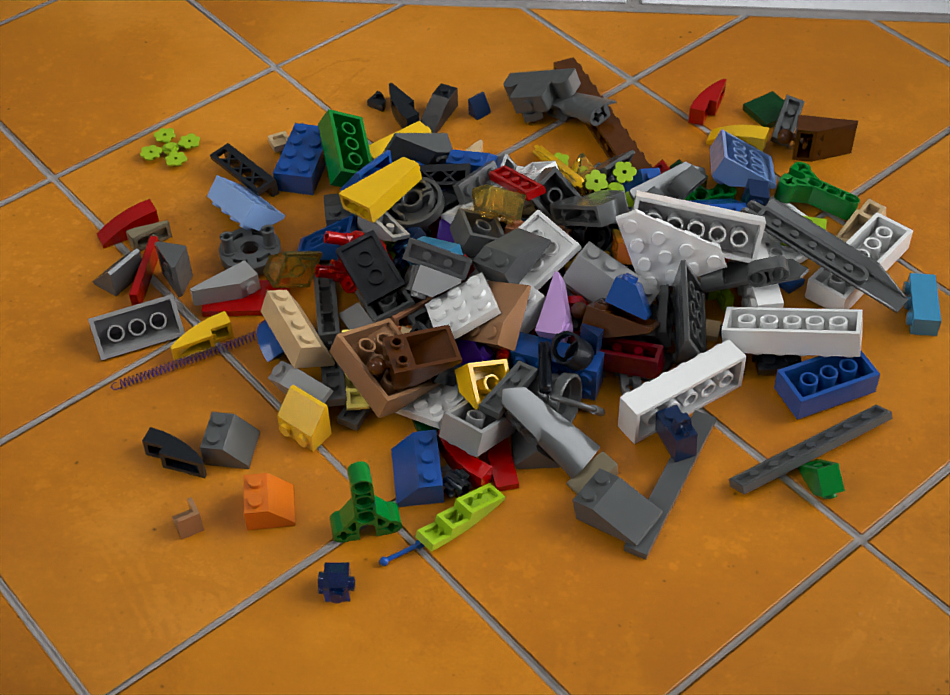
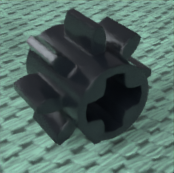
M463 469L448 471L442 480L443 486L446 487L443 492L451 498L454 496L458 498L467 494L472 486L469 480L471 475Z

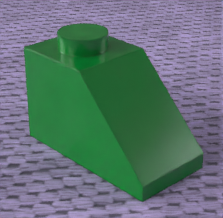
M816 459L798 467L813 495L820 496L823 499H832L837 497V493L845 491L839 463Z

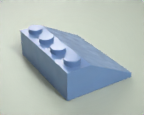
M721 129L709 148L713 180L719 184L724 183L728 186L745 187L748 179L767 181L769 188L775 189L777 183L772 156Z

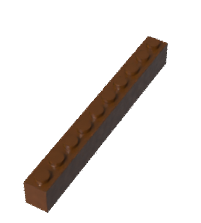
M574 57L554 62L553 70L576 69L581 82L576 92L604 98L599 94L596 85L592 84L589 75L585 74L581 64H578ZM608 106L610 117L600 125L593 126L585 123L609 159L633 149L635 154L630 162L631 167H635L636 170L653 168L645 159L644 153L638 149L636 142L631 139L627 129L623 128L620 119L616 118L610 106Z

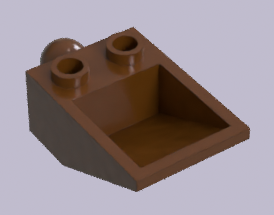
M798 115L795 133H792L789 129H782L779 131L777 138L782 144L794 141L792 160L818 161L852 153L858 121Z
M606 298L599 299L587 306L582 302H576L570 309L573 318L577 320L583 319L582 323L604 329L603 338L649 334L661 324V322L651 318L647 320L641 319L605 302Z
M448 324L384 337L382 343L384 360L380 357L372 358L368 363V370L371 374L379 376L387 369L394 390L417 386L461 363L462 357Z

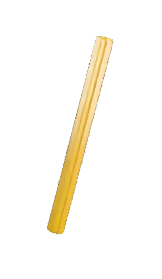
M534 146V155L542 161H556L559 171L573 187H583L584 179L543 146Z

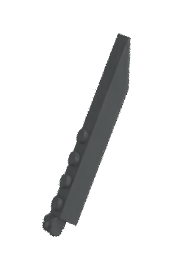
M773 197L766 206L751 200L746 208L741 209L740 212L765 217V232L892 311L898 313L908 301V298L880 263Z

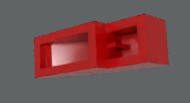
M721 79L713 83L697 96L690 107L688 123L703 126L707 115H716L725 95L727 79Z
M147 199L114 217L96 233L103 248L128 240L126 231L129 229L159 222L157 210L152 201Z
M440 430L437 432L438 448L451 469H463L470 474L469 480L472 484L471 487L474 489L492 482L491 465L479 460L478 457L469 455L463 449L449 444L446 440L439 437Z

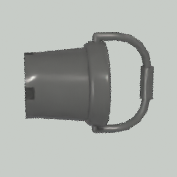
M552 373V391L549 394L540 393L538 376L527 388L570 423L574 421L578 410L586 411L599 417L605 414L603 408L581 402L582 382L576 373Z

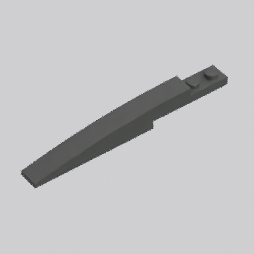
M312 260L318 335L329 352L336 335L341 333L336 283L333 279L316 278L315 267L317 264L325 266L333 264L330 263L331 260ZM336 361L334 366L321 367L322 384L334 391L325 404L328 407L346 405L344 371Z

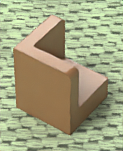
M192 497L187 499L190 510L172 516L173 523L181 540L204 531L200 513Z

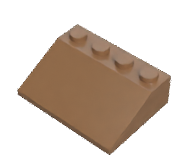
M487 281L501 314L457 339L474 341L481 345H487L489 348L515 352L531 286Z
M390 318L337 334L329 351L378 418L401 410L439 385L438 383H433L430 378L417 386L394 390L387 369L379 376L370 373L368 363L372 358L380 357L384 360L382 355L383 338L402 334Z

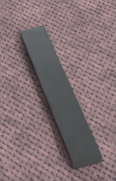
M874 405L730 478V487L742 494H746L893 419L892 412Z
M697 410L694 411L691 423L698 434L697 455L675 462L672 456L670 457L648 499L661 509L663 514L637 547L625 543V552L647 559L716 423V417Z

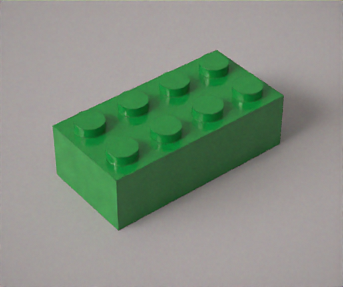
M328 109L318 123L330 185L343 187L356 172L369 164L372 158L363 117Z

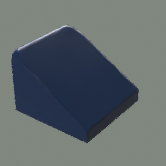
M484 92L468 99L469 115L476 120L491 113Z
M582 323L580 337L591 344L594 355H597L602 347L604 329Z

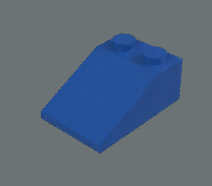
M352 214L301 238L296 253L297 260H339L335 250L341 247V245L324 243V234L326 231L339 233L360 231L357 228L355 215Z

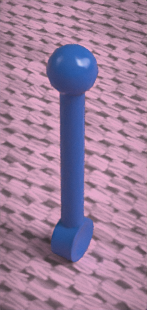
M417 540L415 544L391 556L381 557L379 564L386 566L389 561L416 548L421 549L424 545Z

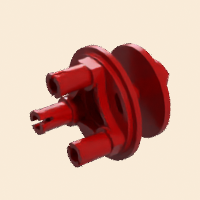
M358 230L351 233L326 231L324 243L343 246L364 235V233ZM379 239L380 242L382 243L383 247H384L385 250H386V246H385L384 242H383L381 239ZM332 259L330 263L333 265H316V278L333 279L334 282H340L341 287L346 293L353 294L357 290L340 259Z

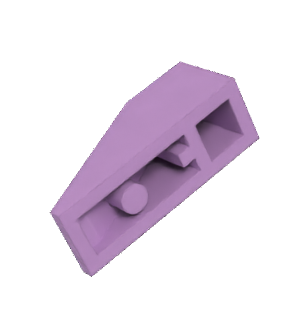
M554 271L535 329L539 337L552 340L557 333L559 334L562 331L573 332L565 281L560 273ZM567 336L566 338L562 339L560 342L567 343L568 337H570V336Z

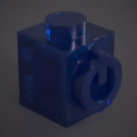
M325 563L324 571L318 574V594H324L325 602L341 603L342 601H350V593L355 591V576H351L350 563Z

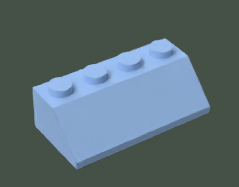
M218 175L207 194V197L213 201L212 204L220 208L221 212L229 215L231 220L240 223L239 226L248 231L251 228L260 231L264 225H273L283 220L286 216L246 186Z

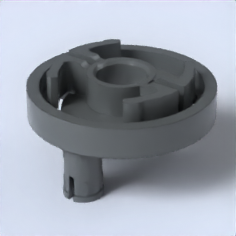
M422 177V180L387 212L404 229L421 227L427 236L430 237L432 231L429 225L440 217L444 209L445 200L442 190L434 180Z
M264 225L260 231L252 228L250 231L240 228L233 232L226 231L220 234L219 256L221 264L226 270L238 264L236 262L240 263L245 260L258 275H261L273 269L281 259L280 240L274 233L272 225ZM251 251H254V252H255V253H252V254H246L247 252H251Z

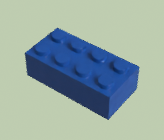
M294 124L273 171V177L276 179L279 191L314 195L326 166L319 127L317 125Z
M520 332L515 352L510 351V370L518 361L538 369V344L548 341L551 346L552 339ZM559 342L557 346L558 354L561 357H565L567 348L571 344ZM599 351L597 355H594L591 364L582 371H574L559 364L551 354L552 373L561 374L569 372L578 374L582 382L581 398L596 401L603 382L604 352Z
M862 350L860 357L817 356L777 370L774 389L798 420L876 392L880 373Z

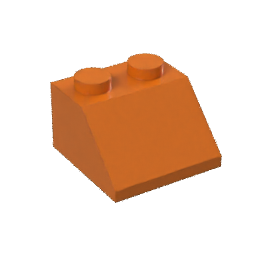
M269 473L243 475L244 518L247 531L295 526L293 484Z

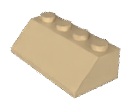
M287 290L267 291L261 313L293 368L334 366L335 361L302 307Z

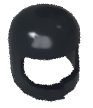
M607 225L603 227L606 232V240L600 248L603 251L613 242L612 231ZM575 226L571 237L580 244L582 249L589 241L596 246L599 241L598 227Z
M570 331L557 333L552 340L551 354L559 364L574 371H582L591 364L594 351L588 341ZM573 335L576 341L567 348L565 357H561L557 352L559 342L567 336Z

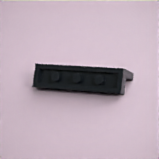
M229 143L210 154L211 159L256 195L259 196L265 191L272 197L279 194L276 179Z
M470 163L419 165L421 176L434 180L440 188H453V185L473 172Z

